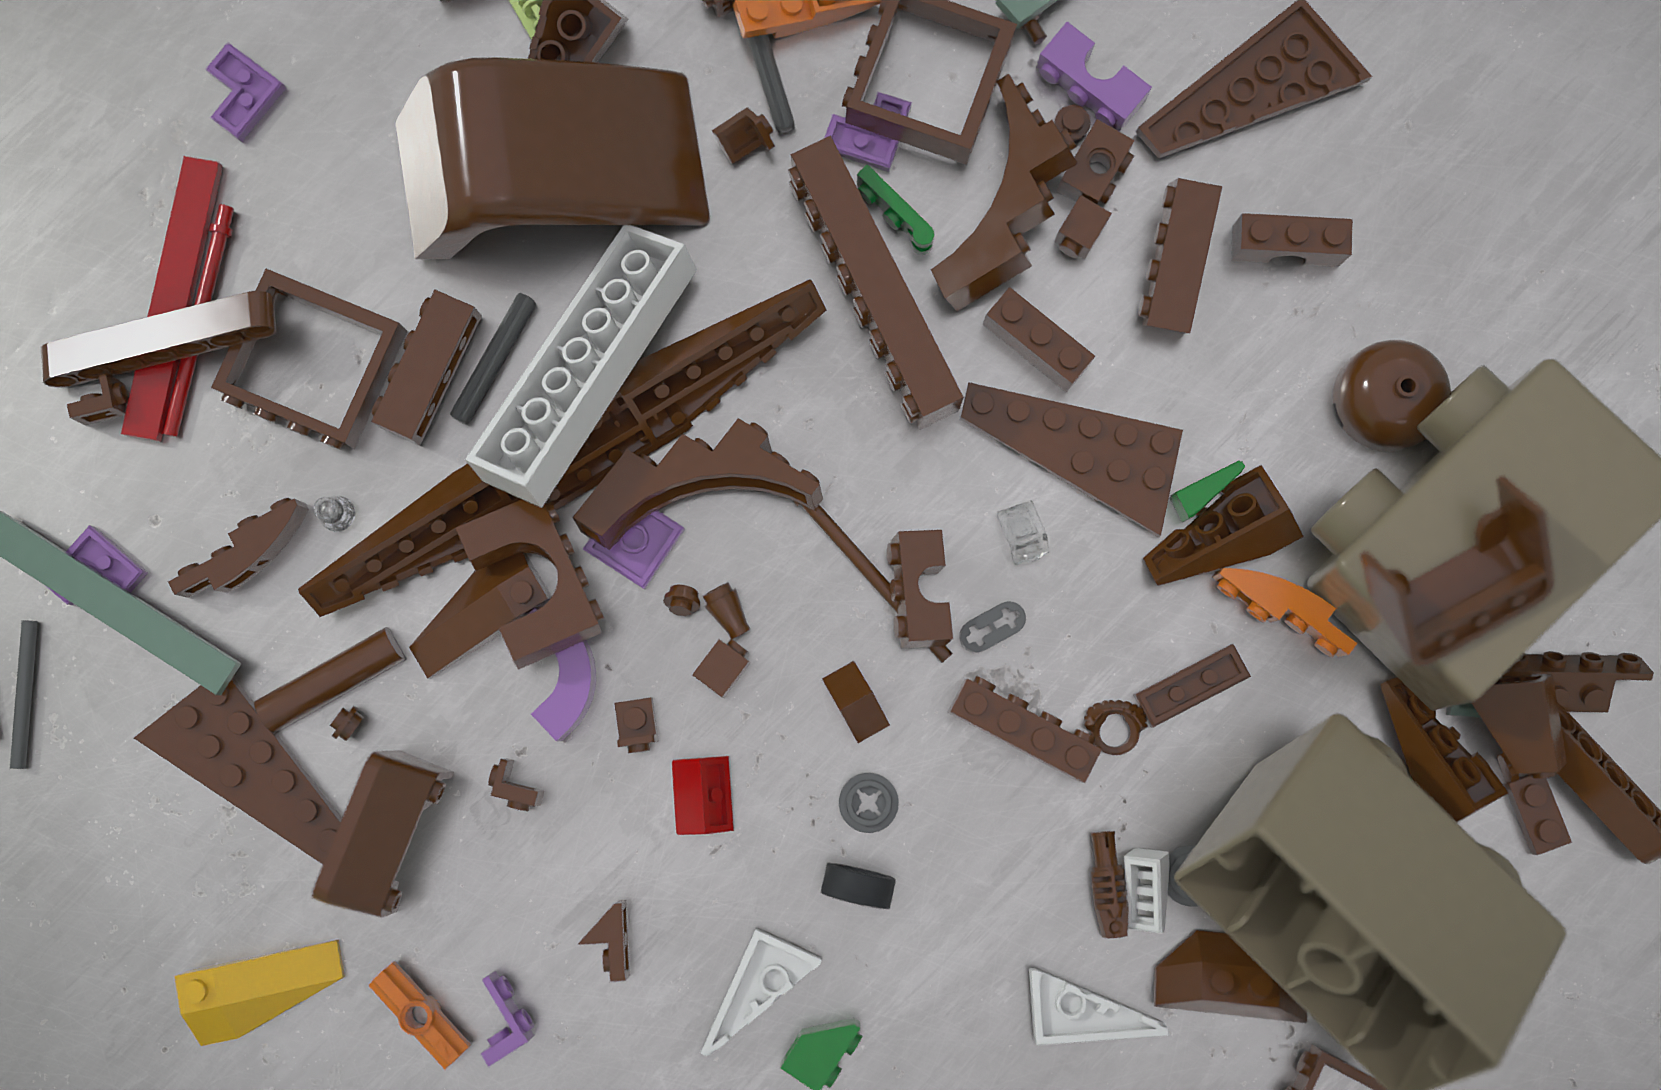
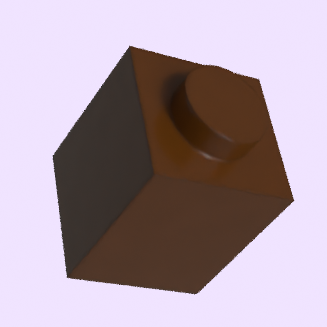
M1080 195L1058 231L1054 242L1059 244V249L1066 255L1073 258L1079 256L1085 260L1112 213Z
M719 639L692 675L719 696L725 698L751 663L744 658L748 651L732 639L727 644Z

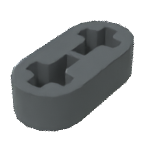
M1011 601L1003 602L963 625L959 635L961 645L972 653L987 650L1023 628L1026 623L1025 611L1019 604ZM1006 608L1009 613L1015 611L1018 614V618L1014 620L1015 628L1011 629L1008 624H1005L996 629L994 622L1003 617L1002 609ZM974 626L977 630H981L989 626L992 632L982 638L984 644L978 646L976 642L969 643L966 637L971 634L970 627Z

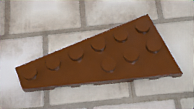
M968 382L960 417L961 421L996 442H1001L1028 461H1033L1045 468L1050 474L1092 499L1102 502L1129 521H1134L1159 538L1161 536L1183 433L1182 429Z

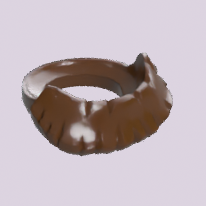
M1104 700L1102 704L1095 703L1093 707L1087 710V716L1084 717L1086 729L1090 730L1091 736L1096 738L1094 744L1101 748L1102 752L1109 755H1122L1132 750L1139 740L1140 732L1148 727L1147 723H1145L1147 719H1145L1146 715L1143 709L1129 701L1116 700L1114 702L1109 700L1108 702ZM1112 714L1123 715L1130 728L1128 740L1116 747L1105 744L1100 737L1102 724Z

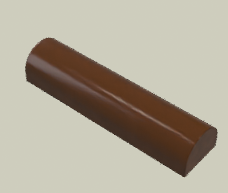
M385 627L254 702V707L264 726L270 732L277 733L406 659L390 629Z

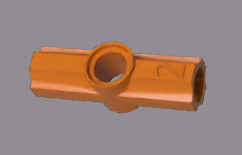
M396 961L381 971L368 985L395 1014L401 1029L407 1034L415 1036L444 1070L471 1046V1043L441 1012L438 1001L432 996L426 995ZM414 1006H420L425 1009L428 1017L426 1024H420L415 1021L412 1013Z

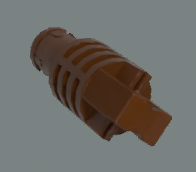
M1115 831L1091 833L1095 867H1092L1090 873L1094 908L1103 938L1128 936L1129 905L1126 897L1127 890H1125V871L1122 865H1118Z

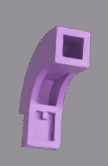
M534 608L530 613H533L539 609ZM587 640L555 653L559 664V677L556 687L551 695L531 713L555 741H563L580 724L588 712L594 697L596 666Z

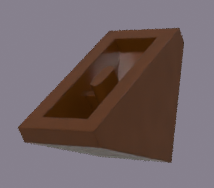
M854 661L822 678L857 743L890 726L874 693Z

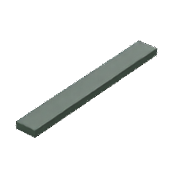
M0 511V557L215 695H222L240 667V662L8 514Z

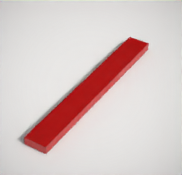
M188 156L183 157L147 317L192 306L223 165L219 162ZM180 359L135 370L121 430L122 435L161 442Z

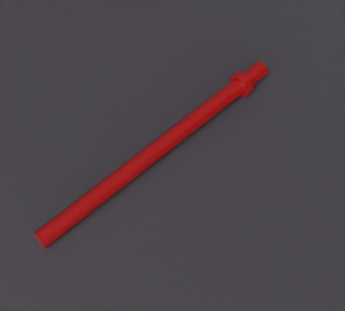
M219 204L215 224H210L209 232L212 233L195 305L212 300L226 240L231 238L233 232L230 224L234 208L231 206ZM198 355L182 358L180 361L162 433L164 435L178 437Z

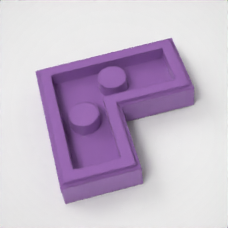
M229 42L226 43L206 68L209 74L232 90L210 118L243 142L284 92L286 86Z
M878 92L873 105L908 117L912 102ZM832 114L825 138L831 135L841 157L889 172L899 141L845 123V117Z
M91 525L84 530L66 551L130 593L148 574L145 569L116 544ZM48 588L56 596H58L64 603L73 606L72 602L62 597L52 589Z

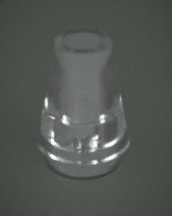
M344 496L319 498L313 507L314 513L322 525L330 531H343L350 527L355 519V507Z

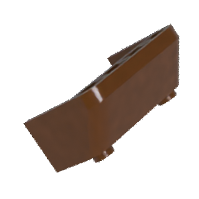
M1504 475L1496 479L1500 508L1485 514L1478 521L1474 533L1476 545L1409 582V578L1399 569L1386 570L1368 551L1360 554L1370 598L1403 652L1417 666L1430 665L1543 602L1554 588L1555 582L1546 511Z
M400 750L373 751L361 770L315 882L312 898L331 906L380 918L396 913L400 906L399 902L402 891L398 890L399 882L395 879L424 809L429 808L432 803H439L446 788V783L442 782V780L451 779L454 771Z

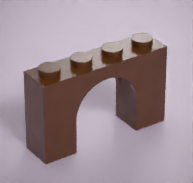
M522 499L456 527V531L475 571L519 553L540 555L549 560L557 569V586L551 599L539 610L499 627L518 670L602 633L598 622L603 620L604 616L596 599L590 601L587 599L583 589L588 587L589 583L581 565L573 568L568 557L575 552L567 534L564 533L559 536L554 524L559 522L560 519L552 501L545 503L541 508Z

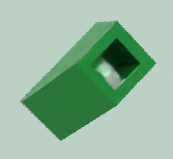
M850 1018L801 1029L782 1059L780 1069L811 1090H822L824 1085L831 1088L842 1070L838 1066L839 1061L845 1052L851 1056L863 1037L858 1033L861 1028L860 1021Z

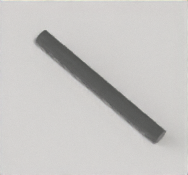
M21 621L10 769H26L38 621Z

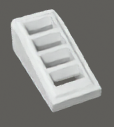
M1135 848L1124 855L1125 890H1127L1126 897L1129 905L1128 929L1162 934L1165 932L1169 852ZM1141 866L1152 867V869L1141 868ZM1140 879L1153 880V885L1140 884ZM1139 895L1153 896V901L1140 900ZM1138 909L1153 911L1154 917L1138 915Z

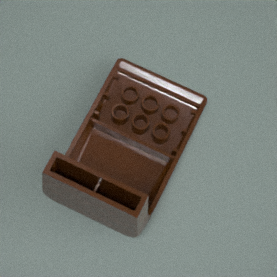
M500 57L464 59L443 64L424 75L418 81L396 120L415 259H451L478 234L486 230L509 225H706L710 220L687 76L681 72L583 61Z

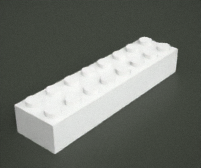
M632 225L622 226L466 457V462L483 482L541 508L543 507L697 271L685 244Z

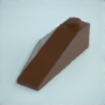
M526 553L509 556L474 571L409 648L427 679H430L502 635L499 627L528 615L534 608H542L551 599L552 595Z

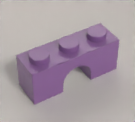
M1067 21L1040 53L1036 68L1039 69V73L1047 82L1051 84L1057 83L1065 89L1069 98L1079 106L1085 105L1095 113L1098 120L1120 132L1146 101L1152 87L1124 65L1112 78L1102 80L1091 76L1085 67V63L1091 57L1095 42Z

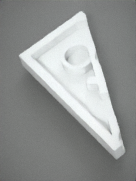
M756 928L700 1054L710 1056L721 1048L731 1037L747 1024H750L768 1009L773 1002L792 989L809 972L816 969L820 965L822 958Z
M1029 968L1033 1033L1036 1045L1169 1036L1168 1027L1164 1022L1041 970Z

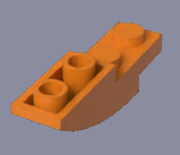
M735 0L733 8L743 39L773 33L774 39L846 19L880 4L881 0Z
M1222 568L1212 576L1213 579L1219 582L1217 588L1229 598L1235 600L1238 597L1248 605L1247 612L1263 623L1266 620L1271 623L1280 620L1285 615L1287 617L1285 623L1300 634L1308 633L1317 640L1315 646L1330 657H1334V655L1337 657L1348 656L1358 644L1328 621L1336 610L1334 606L1297 584L1263 572L1237 568Z

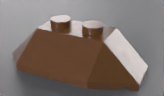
M1197 930L1154 969V1007L1298 1023L1308 1022L1307 1011L1239 944H1235L1232 937L1227 933Z

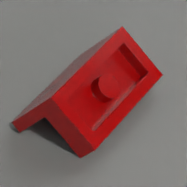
M729 756L673 760L672 776L676 833L678 835H698L734 831Z

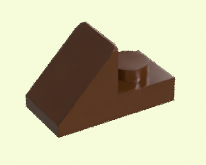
M619 900L614 903L578 943V945L608 943V949H603L602 962L604 972H610V982L626 981L630 976L626 900Z

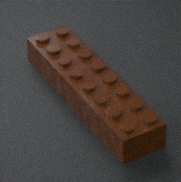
M831 135L790 154L792 168L788 169V173L791 181H789L791 190L797 201L804 200L807 210L805 216L812 231H820L823 242L821 244L822 251L829 264L836 263L839 273L837 280L843 293L846 296L852 295L855 305L853 312L860 326H868L872 338L869 340L870 346L877 359L884 358L888 370L885 372V375L893 391L900 390L904 401L901 406L909 423L916 422L919 429L922 430L958 412L964 396Z

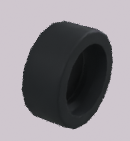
M827 863L821 894L857 905L890 909L896 879L866 869L837 863Z

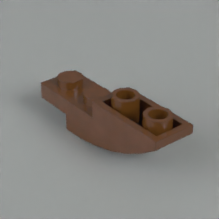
M284 498L273 503L270 506L271 511L262 516L253 515L238 522V528L228 533L234 547L228 545L211 553L210 560L200 565L199 563L187 565L177 572L178 577L168 581L174 595L189 598L211 585L216 591L229 593L244 584L266 567L289 543L309 510L306 503L295 498L292 500L291 498Z

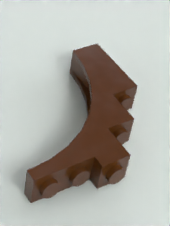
M1010 74L997 81L1006 103L1010 127L1009 155L1002 183L990 209L975 231L954 253L931 269L944 298L956 311L961 310L1032 267L1026 253L1031 251V248L1023 234L1055 215L1049 204V201L1053 200L1054 197L1046 183L1078 163L1071 152L1077 146L1068 130L1065 128L1059 131L1053 120L1046 123L1038 109L1032 112L1028 104L1034 100L1023 82L1016 85Z
M738 418L714 450L704 440L700 438L693 440L684 434L679 437L658 465L649 456L643 453L637 456L627 449L575 513L573 519L580 532L610 550L630 528L652 512L679 499L703 492L729 489L764 491L790 498L814 511L823 500L820 482L816 476L804 469L801 472L790 466L785 457L772 451L768 438L769 435L764 428L754 422L748 424Z

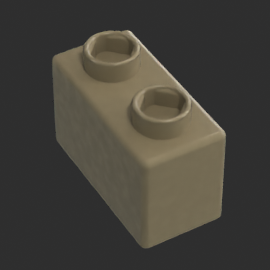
M1555 359L1541 361L1509 387L1487 366L1481 365L1451 392V395L1417 425V430L1439 452L1415 476L1399 489L1379 469L1375 468L1356 483L1311 528L1312 534L1333 555L1309 577L1307 585L1310 592L1334 606L1336 610L1333 614L1432 711L1478 699L1661 519V456ZM1504 475L1546 511L1555 582L1554 588L1543 602L1434 663L1427 666H1417L1403 652L1370 598L1360 554L1368 551L1386 570L1399 569L1409 578V582L1476 545L1474 533L1478 521L1485 514L1500 508L1496 479Z
M1343 714L1331 715L1256 764L1175 873L1176 883L1386 1090H1435L1497 1069L1501 1065L1566 938V929L1563 924L1523 887L1520 875L1510 861L1494 849L1474 840L1408 776L1404 762L1391 747L1380 739L1363 733Z

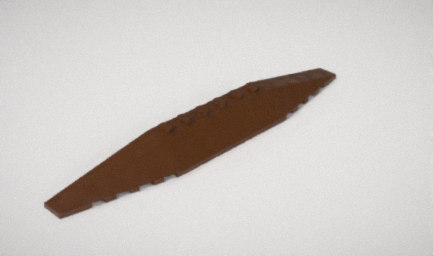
M809 279L638 360L545 503L552 501L555 510H558L599 485L627 449L637 456L641 453L648 455L693 426L691 422L704 410L708 412L721 402L719 397L733 385H741L748 379L746 376L748 372L761 361L766 363L777 354L775 350L788 338L792 341L827 310L813 281ZM466 464L451 473L298 588V592L318 616L322 617L364 600V595L381 588L384 592L397 587L400 580L420 573V576H424L433 572V567L450 560H454L455 563L464 560L468 556L456 531V527L522 499L483 482L471 466Z

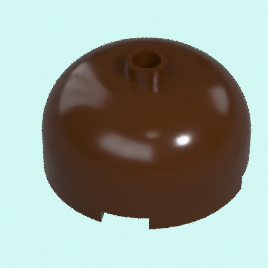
M1385 340L1367 346L1344 364L1335 380L1333 404H1336L1339 418L1344 425L1342 428L1354 441L1371 450L1395 452L1411 448L1427 440L1417 430V425L1451 395V385L1444 366L1429 350L1405 340Z

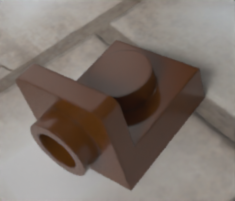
M108 373L99 375L102 394H86L80 397V401L67 404L69 418L86 426L125 416L126 403H128L129 399L125 384Z
M652 697L614 703L619 739L617 740L618 747L627 746L628 753L649 751V743L659 742Z

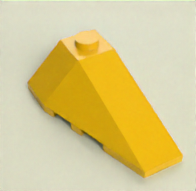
M339 940L193 969L174 977L180 1015L200 1046L244 1036L344 978L345 974Z

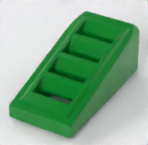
M1238 460L1172 494L1169 499L1180 520L1185 522L1194 517L1242 473V470L1245 468L1243 461Z

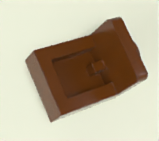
M748 107L712 130L726 158L732 164L760 145H763L768 150L775 147L770 137V134L774 131L763 114L757 116Z
M508 758L500 759L499 765H493L488 780V786L493 787L491 796L508 800L507 807L521 811H529L530 806L541 805L544 790L509 782L514 760Z

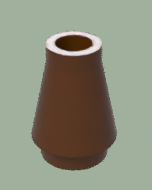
M729 582L716 587L702 596L706 602L704 607L723 627L731 639L750 630L736 588L732 589Z

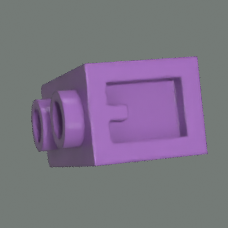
M496 971L483 978L482 981L512 1032L510 1033L508 1028L505 1027L487 1039L490 1046L481 1053V1056L488 1067L527 1043L534 1036L531 1030L534 1028L531 1017L524 1008L519 1010L512 998L514 990L510 982L504 975L499 977Z

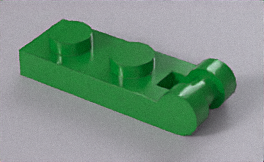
M866 164L857 173V186L863 200L870 205L875 203L884 212L882 214L883 218L893 229L897 230L900 227L912 239L911 246L915 253L919 255L929 253L932 249L935 235L933 228Z

